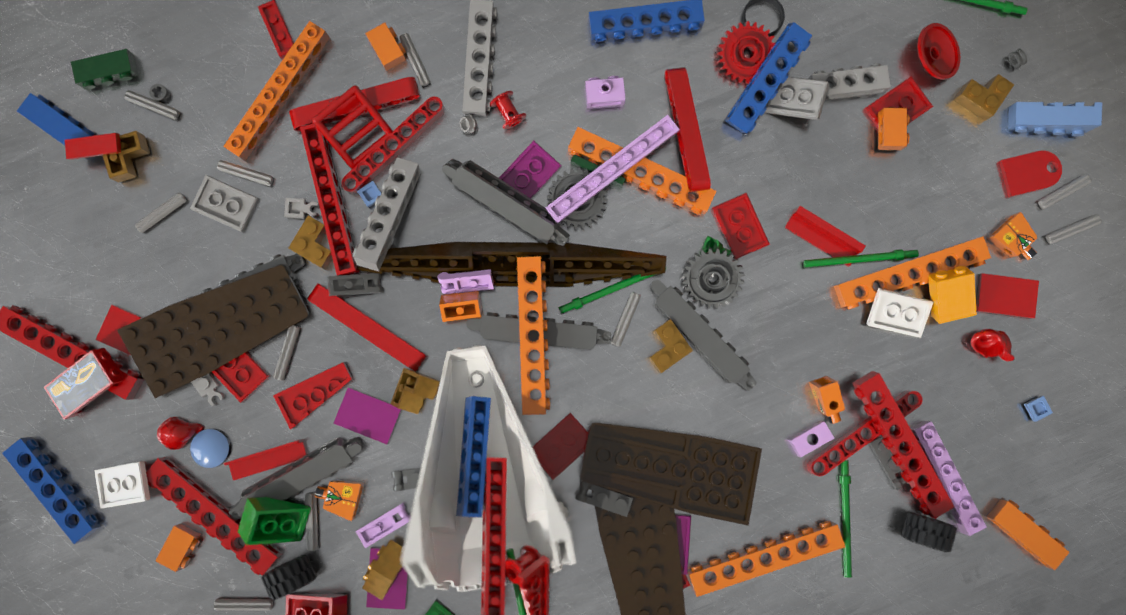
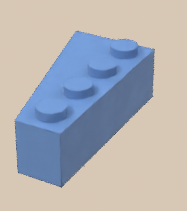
M1016 102L1009 106L1008 129H1015V132L1031 130L1036 134L1053 132V135L1072 133V136H1083L1084 133L1102 125V102H1095L1092 106H1084V102H1076L1063 106V102L1049 103L1044 106V102Z

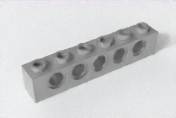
M470 0L462 109L464 116L470 114L477 117H487V111L491 109V100H488V93L492 92V81H489V74H493V63H490L491 56H494L495 45L492 44V37L496 36V26H493V19H497V7H494L493 0ZM480 19L488 20L484 25L478 23ZM480 37H485L486 41L484 43H478L477 39ZM483 55L485 59L482 62H478L475 60L476 57ZM476 74L484 75L483 79L479 81L475 80L474 77ZM476 92H481L483 94V96L480 99L473 98V95Z
M397 157L395 163L391 164L389 169L390 175L383 182V191L376 198L374 211L369 214L368 225L361 233L360 244L354 249L353 257L357 265L379 272L421 172L418 163ZM384 212H390L388 215H382ZM378 228H383L382 231L375 232ZM370 245H376L374 248L368 249Z

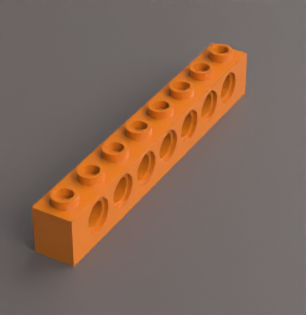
M311 21L308 22L223 147L244 161L248 159L329 41L330 37L325 30Z
M577 127L568 146L571 156L577 155L599 166L606 162L601 157L603 153H609L612 157L623 149V147L580 127ZM586 145H592L594 147V151L588 153L584 150V147ZM643 158L621 175L625 178L626 182H636L641 189L646 191L651 189L657 192V196L663 199L668 197L674 200V204L680 207L685 205L691 208L690 211L701 215V213L706 214L716 194V190L711 188L710 190L693 192L697 195V200L691 201L688 198L690 191L685 176L647 158ZM639 168L644 169L646 175L640 177L636 174V170ZM659 176L662 178L663 183L657 185L653 182V178ZM673 184L678 185L680 192H672L670 186Z
M984 236L836 285L834 289L841 308L847 306L849 310L858 307V302L865 300L867 304L874 301L877 293L873 288L874 281L878 282L882 289L894 291L901 288L903 292L914 288L912 284L919 282L921 286L929 283L928 275L935 274L937 271H948L957 266L967 267L972 264L974 267L986 264L985 260L990 259L991 256ZM964 252L969 254L968 261L963 256ZM946 258L951 260L950 267L945 262ZM929 263L934 268L932 273L927 269ZM911 269L916 273L914 279L909 275ZM892 275L897 277V285L891 282ZM856 287L862 290L861 297L856 296Z
M517 257L522 415L546 414V410H550V398H546V390H549V378H545V371L549 370V362L544 356V351H548V339H544V331H547V320H543V312H547L546 300L542 299V292H546V281H542V273H545V261H541V257ZM535 272L537 280L532 283L528 282L526 279L528 273ZM531 291L538 294V299L535 302L527 300V294ZM530 311L538 312L539 318L537 321L531 322L528 320V313ZM536 330L539 332V339L537 341H531L528 338L530 331ZM533 349L538 350L540 353V358L537 361H532L529 358V353ZM537 369L540 371L541 377L539 380H532L530 378L531 370ZM531 390H540L541 398L538 400L532 399L530 396Z
M825 521L820 523L819 527L802 529V533L796 535L789 533L784 535L781 540L771 539L764 542L765 545L750 546L746 548L745 552H732L728 554L727 558H714L709 561V564L703 566L702 564L694 565L688 571L694 593L699 597L844 548L845 544L838 524ZM819 534L824 535V540L822 543L816 542V538ZM801 540H805V548L799 550L798 543ZM786 546L788 549L787 553L784 556H780V548ZM763 553H769V559L766 562L761 561ZM745 559L751 560V565L748 568L742 567V562ZM727 565L733 566L730 574H724V568ZM709 571L715 574L712 580L705 579V575Z

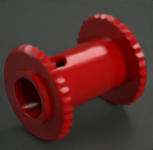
M512 91L503 92L490 102V107L497 106L506 121L503 129L515 127L526 118V113L519 114L510 100V97L513 95Z
M525 545L521 548V556L516 560L510 558L505 560V576L514 584L519 585L517 575L541 557L540 553L530 545Z

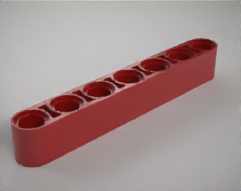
M685 67L666 69L665 81L674 123L680 129L677 132V138L688 189L690 192L710 190L711 180L687 70Z
M406 77L361 90L376 110L420 97L415 77ZM354 95L327 116L322 123L325 125L342 120L362 103ZM333 98L290 110L289 114L294 131H301L300 127L313 124V117L330 105L328 102Z
M436 96L428 98L343 177L342 187L348 193L354 195L358 193L359 189L369 184L443 115L445 109L441 99ZM433 104H439L438 110L433 111L430 109ZM420 116L426 117L425 122L421 124L417 123V119ZM406 129L412 130L411 135L407 137L403 136V132ZM392 142H398L396 149H389V145ZM378 155H384L382 162L377 163L375 161ZM367 167L370 168V173L363 176L362 170ZM355 180L356 186L349 189L348 183Z
M317 283L308 296L307 300L413 371L417 372L427 357L423 352L339 296H329L328 289Z
M904 391L894 398L904 417L917 409L923 402L921 394L917 391ZM909 395L914 397V402L911 405L908 403ZM885 408L880 412L881 417L885 415ZM869 416L812 457L807 463L808 471L816 476H824L880 436L881 433H878L872 424L874 422L872 417ZM863 428H866L868 431L866 438L861 436ZM848 439H850L853 444L850 449H847L845 447V443ZM835 450L837 458L832 461L829 455ZM816 462H820L822 465L821 470L818 472L814 470Z

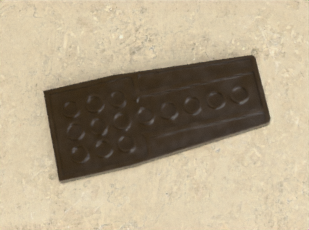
M280 264L173 303L121 327L117 331L154 398H157L209 374L305 319L309 315V311L285 265Z
M591 423L579 478L586 483L690 514L749 526L762 448L706 436Z
M626 495L633 498L627 517L595 506L599 533L621 615H686L674 509L630 495Z

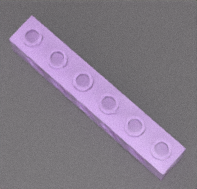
M922 421L910 427L954 505V508L949 511L960 532L971 536L987 528L932 421Z

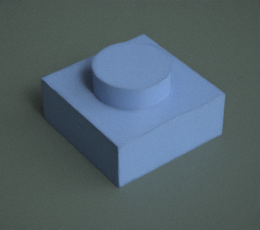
M374 181L357 191L368 208L373 206L376 198L381 195Z
M1039 396L1024 404L1034 422L1053 413L1044 396Z

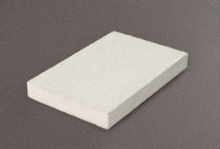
M878 288L866 324L871 327L921 338L934 302Z
M144 461L94 470L100 509L150 500Z

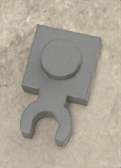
M286 198L284 217L305 219V213L312 217H318L319 214L313 213L311 209L314 206L318 207L319 204L317 202L306 204V199Z
M211 373L191 382L201 397L208 395V402L211 406L217 405L214 401L215 396H218L220 400L225 399L221 392L216 391V388L220 385Z

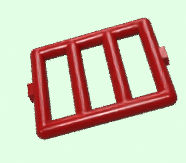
M353 85L337 99L333 98L329 101L330 105L312 119V123L351 169L393 132L356 85ZM355 95L362 104L328 130L322 121ZM367 110L374 119L341 145L334 136ZM379 125L386 134L353 160L346 151Z

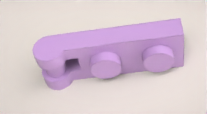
M491 269L454 274L442 272L437 276L439 283L442 284L440 287L443 294L494 289Z
M404 503L355 531L365 548L410 521L411 515L407 514ZM397 513H398V514L400 515V517H401V520L398 521V522L396 521V519H395L394 516H393V515H395V514H397Z

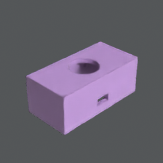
M820 421L788 439L796 455L803 457L831 441L834 437L825 421ZM816 434L818 442L815 445H810L807 442L808 435Z

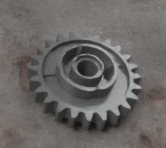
M571 168L570 174L563 171L564 177L557 175L558 182L552 181L554 188L548 189L552 194L547 195V198L552 201L547 204H551L588 175V170L586 169L582 173L581 169L578 168V171L575 173ZM601 190L563 219L561 225L567 222V228H569L573 224L575 230L578 225H581L582 229H584L586 223L591 227L592 220L598 222L597 216L603 217L601 210H606L607 208L603 203L608 202V199L603 196L607 195L608 192Z
M709 247L708 252L701 249V255L694 253L695 259L689 258L691 265H685V269L688 271L683 272V276L687 277L683 279V283L688 284L684 287L685 291H690L688 297L695 296L694 303L700 300L701 307L707 303L709 309L712 304L718 309L719 303L725 307V301L732 303V296L738 298L736 291H742L739 285L745 282L740 278L745 276L744 272H739L743 267L742 265H737L739 262L738 258L733 260V253L727 255L726 249L720 253L719 247L713 252L711 247ZM711 274L719 276L715 282L709 281L708 277Z

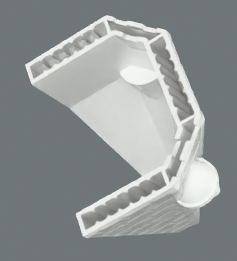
M476 345L466 349L456 348L446 353L402 553V565L417 587L424 588L426 585L433 584L434 589L448 590L449 586L456 587L459 592L481 589L483 510L482 518L456 516L465 398L470 396L491 398L486 458H507L506 550L514 549L515 559L521 556L520 550L523 546L530 545L534 547L541 557L544 555L549 558L550 574L562 570L563 564L573 565L576 563L571 531L566 523V518L569 516L568 508L564 507L563 502L556 501L486 346ZM474 372H479L484 377L483 385L478 388L472 387L469 383V377ZM478 374L473 375L471 383L475 386L480 385L482 377ZM505 576V585L513 584Z

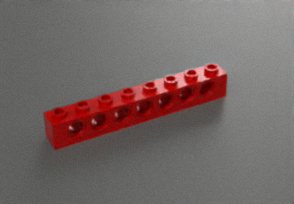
M314 124L302 126L300 130L336 274L341 276L360 273V270H357V264L353 257L354 246L328 142Z
M2 306L0 310L1 332L67 368L91 351L88 344L81 341L75 342L72 340L73 336L64 332H57V328L51 324L45 323L44 325L39 322L40 318L32 314L26 315L22 313L23 309L18 306ZM19 320H21V327H20V328H18V321H19ZM36 329L38 330L37 337L34 336V331ZM52 338H54L55 344L53 346H51ZM69 347H71L72 349L70 355L67 354V349ZM113 360L121 371L124 380L114 384L107 390L125 400H133L144 379L139 377V372L133 369L127 370L122 367V363Z
M871 371L854 381L855 395L860 400L862 399L864 411L868 416L872 417L874 421L872 424L875 430L881 433L884 438L882 439L884 446L892 452L893 456L891 458L901 468V476L905 482L910 484V492L915 499L919 500L921 504L919 508L925 516L928 515L936 519L954 508L951 499L880 373ZM875 391L876 398L871 400V394ZM885 408V415L881 417L880 412ZM894 425L895 430L890 434V428ZM904 442V447L900 450L899 446ZM913 458V464L909 466V461ZM923 475L922 481L918 483V478ZM932 492V496L927 499L928 494Z
M166 457L158 458L146 472L149 486L162 492L161 495L169 501L172 500L177 505L176 508L179 511L189 514L195 524L202 525L207 529L206 533L219 539L221 545L227 550H232L238 560L248 563L255 574L263 576V574L270 571L283 555L271 544H245L244 547L239 545L238 539L241 536L238 533L241 519L235 521L229 514V509ZM166 475L169 476L171 480L169 485L165 483ZM180 488L185 490L184 497H181L179 494ZM195 500L200 503L199 510L194 507ZM210 512L215 515L214 522L209 519ZM224 525H228V526H229V528H230V533H229V534H226V533L224 532V530H223ZM254 550H258L260 552L259 559L253 556Z
M486 458L482 520L481 615H505L507 458Z

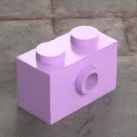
M609 76L607 79L600 80V78L594 77L590 78L589 81H585L587 108L625 104L623 78Z

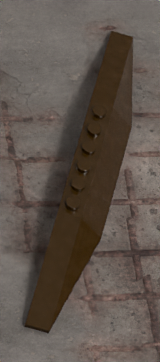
M446 242L388 249L379 272L357 265V270L379 274L389 272L392 273V276L401 277V275L413 276L412 279L426 278L431 279V282L439 283L437 276L442 272L454 274L491 269L494 286H518L517 257H541V261H545V273H542V281H546V287H572L576 283L584 282V285L593 284V281L597 280L607 282L611 281V278L622 277V279H628L632 275L641 274L642 277L663 274L666 270L667 257L665 255L575 243H565L562 246L556 243L546 244L541 242ZM535 272L528 273L526 276L527 281L535 282L537 274Z

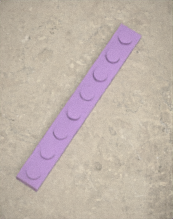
M666 115L549 204L546 210L558 224L679 132L680 129Z

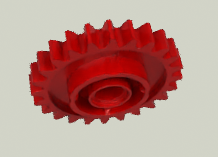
M747 21L744 26L741 22L738 23V28L733 25L731 27L732 32L725 31L727 37L720 38L723 44L717 45L721 52L716 53V55L721 56V59L717 61L718 63H723L720 69H727L725 76L731 74V80L738 78V83H742L744 79L745 83L749 84L750 79L753 78L775 45V43H772V39L775 36L769 37L770 30L763 31L764 25L757 28V22L750 26L749 21ZM745 48L751 50L750 58L744 56L743 51Z

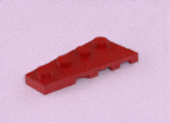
M341 362L274 394L273 397L291 430L353 378L345 362Z
M543 555L517 575L527 615H549V558Z

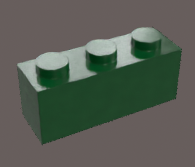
M128 49L71 61L75 84L87 90L94 89L97 85H111L114 81H128L132 77L138 76L134 54Z

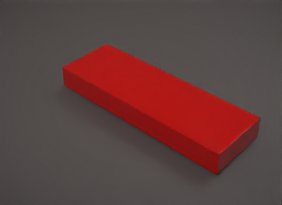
M271 0L258 6V9L277 53L282 59L294 44V40L276 0Z
M109 133L65 140L66 159L73 160L121 153L120 134Z

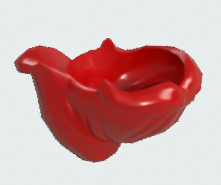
M983 329L973 334L971 346L983 357L999 356L1005 361H1013L1015 359L1011 354L1012 344L1010 338L1004 331Z
M170 417L159 426L157 438L159 442L170 450L180 449L186 446L194 434L203 431V426L198 423L186 422L178 417Z

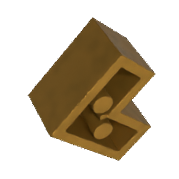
M999 74L989 80L985 87L971 79L963 85L954 101L986 121L994 116L1014 84Z
M138 131L120 135L121 153L103 155L110 179L122 182L137 177L132 159L150 154L145 136Z
M308 215L288 248L325 270L333 259L331 251L320 245L326 235L324 224Z
M671 319L653 331L664 346L649 357L659 373L664 372L693 351Z
M403 368L390 404L399 409L418 414L423 407L424 397L434 400L435 395L438 393L440 381Z
M392 540L389 541L387 546L382 545L377 553L379 558L377 561L375 559L372 560L367 569L368 571L363 577L365 583L362 589L383 600L397 574L403 567L402 553L404 547Z

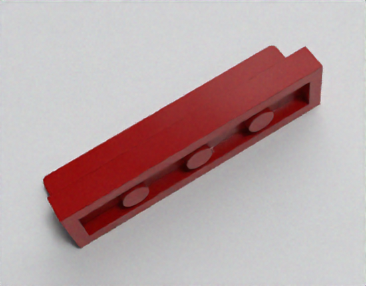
M802 206L795 209L785 226L792 233L832 257L858 255L866 247V245Z
M304 439L226 462L224 466L229 465L234 481L295 462L307 455L308 452Z

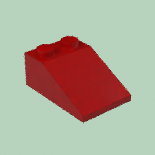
M288 594L286 595L285 615H347V595Z

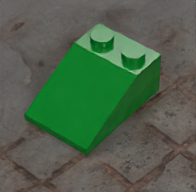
M268 497L247 498L238 533L246 545L301 541L311 507Z

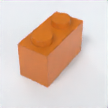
M384 22L365 33L386 71L406 61L403 55L406 51L401 43L397 44L394 38L397 35L392 26L388 28Z
M883 108L878 112V150H902L907 147L910 139L909 133H907V126L910 120L907 108Z
M479 291L441 295L439 306L443 322L481 317L482 304Z
M181 523L175 525L155 561L175 572L185 569L191 560L189 558L191 552L195 551L200 543L198 539L201 534Z

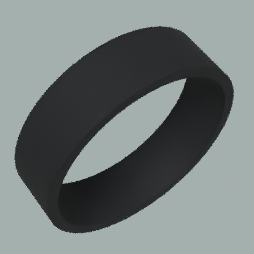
M750 0L742 13L743 26L747 22L746 9L755 2L766 1L773 4L780 13L779 27L769 33L768 36L777 34L785 19V12L781 3L778 0Z

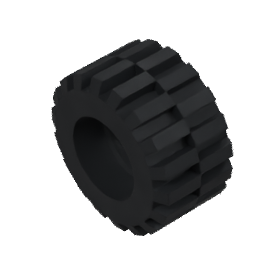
M910 512L907 513L901 536L906 540L935 550L951 552L957 528L952 524Z
M301 555L266 572L261 577V580L270 600H277L310 584L316 579L317 575L308 555Z

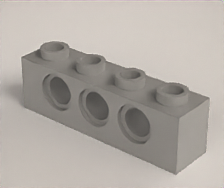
M872 64L868 68L855 66L850 68V70L844 71L843 68H837L827 73L821 70L814 72L809 77L812 80H829L833 83L834 87H828L825 100L885 93L891 88L888 65L881 66V64ZM864 76H868L871 83L866 82ZM845 78L850 79L852 81V85H848L845 82Z

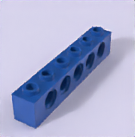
M685 0L589 12L588 17L591 40L598 42L612 37L614 39H623L629 35L641 37L646 33L658 35L662 34L663 31L676 33L688 28L689 30H698L705 21L702 0ZM685 14L688 16V19L682 20L679 15ZM666 16L670 21L663 22L660 17ZM647 18L651 23L644 24L641 20ZM628 20L632 22V25L627 27L623 22ZM612 23L614 27L607 29L604 24Z
M795 22L789 23L724 121L741 133L751 132L757 124L755 121L758 116H762L766 111L768 101L772 100L778 93L777 88L780 83L783 84L788 78L790 68L795 67L800 60L798 57L800 53L809 47L811 43L809 40L812 35ZM789 42L794 44L793 52L788 50ZM779 58L783 60V67L781 69L777 66ZM768 74H770L773 78V81L770 85L766 82V77ZM758 90L762 93L760 101H757L755 98V93ZM746 107H750L751 109V115L749 117H746L744 114V110Z
M477 396L465 398L456 516L482 518L491 398Z
M30 437L20 438L2 454L72 543L83 542L101 527L97 523L98 519L86 509L85 502L75 495L73 487L63 480L62 473L52 466L50 458L38 448V443ZM28 455L31 456V463L28 462ZM40 470L43 471V478L39 475ZM52 484L55 486V493L51 491ZM64 500L67 502V508L63 506ZM75 515L79 517V523L75 521Z

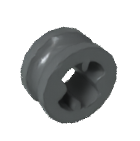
M1022 49L1009 53V61L1014 68H1019L1027 63V56Z
M154 84L149 90L151 98L160 103L167 101L170 95L168 89L162 84ZM160 89H161V91L163 92V95H162V96L157 95V94H156L157 90L160 91Z

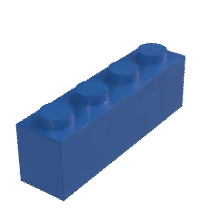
M30 93L17 109L18 113L64 146L67 139L94 136L95 134L87 127L81 128L78 126L80 122L72 116L68 118L64 116L65 111L54 105L52 107L49 105L50 101L41 94L36 96Z

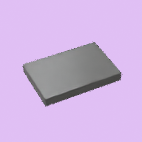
M788 77L783 84L780 83L776 96L766 104L767 109L765 113L819 120L829 82Z
M205 175L190 209L243 233L259 198Z

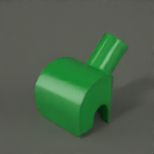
M707 236L703 246L705 252H708L709 247H711L713 252L719 247L720 253L726 249L721 242L710 236ZM726 249L727 255L731 254V250Z

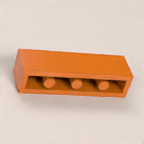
M1000 499L986 517L1043 565L1056 570L1070 553L1064 548L1065 544L1058 538L1053 539L1049 535L1050 531L1045 527L1035 524L1033 522L1035 519L1026 512L1022 513L1018 509L1019 505L1014 501Z

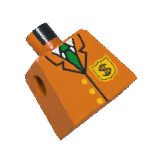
M1021 212L1013 214L986 238L1009 257L1022 254L1029 260L1037 254L1031 247V244L1037 239V235Z
M828 376L810 381L809 385L818 410L828 416L831 424L840 422L839 412L844 411L845 407L838 381Z
M332 480L329 482L328 488L318 486L315 497L325 500L324 510L352 521L356 518L364 483Z

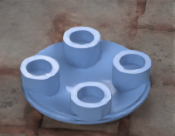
M203 430L191 442V456L202 467L213 468L219 466L228 456L229 439L218 430Z

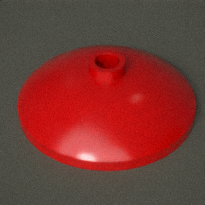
M932 23L925 26L920 32L917 43L918 56L922 66L930 75L937 79L945 80L953 77L959 69L961 60L960 48L955 36L946 26L940 23Z

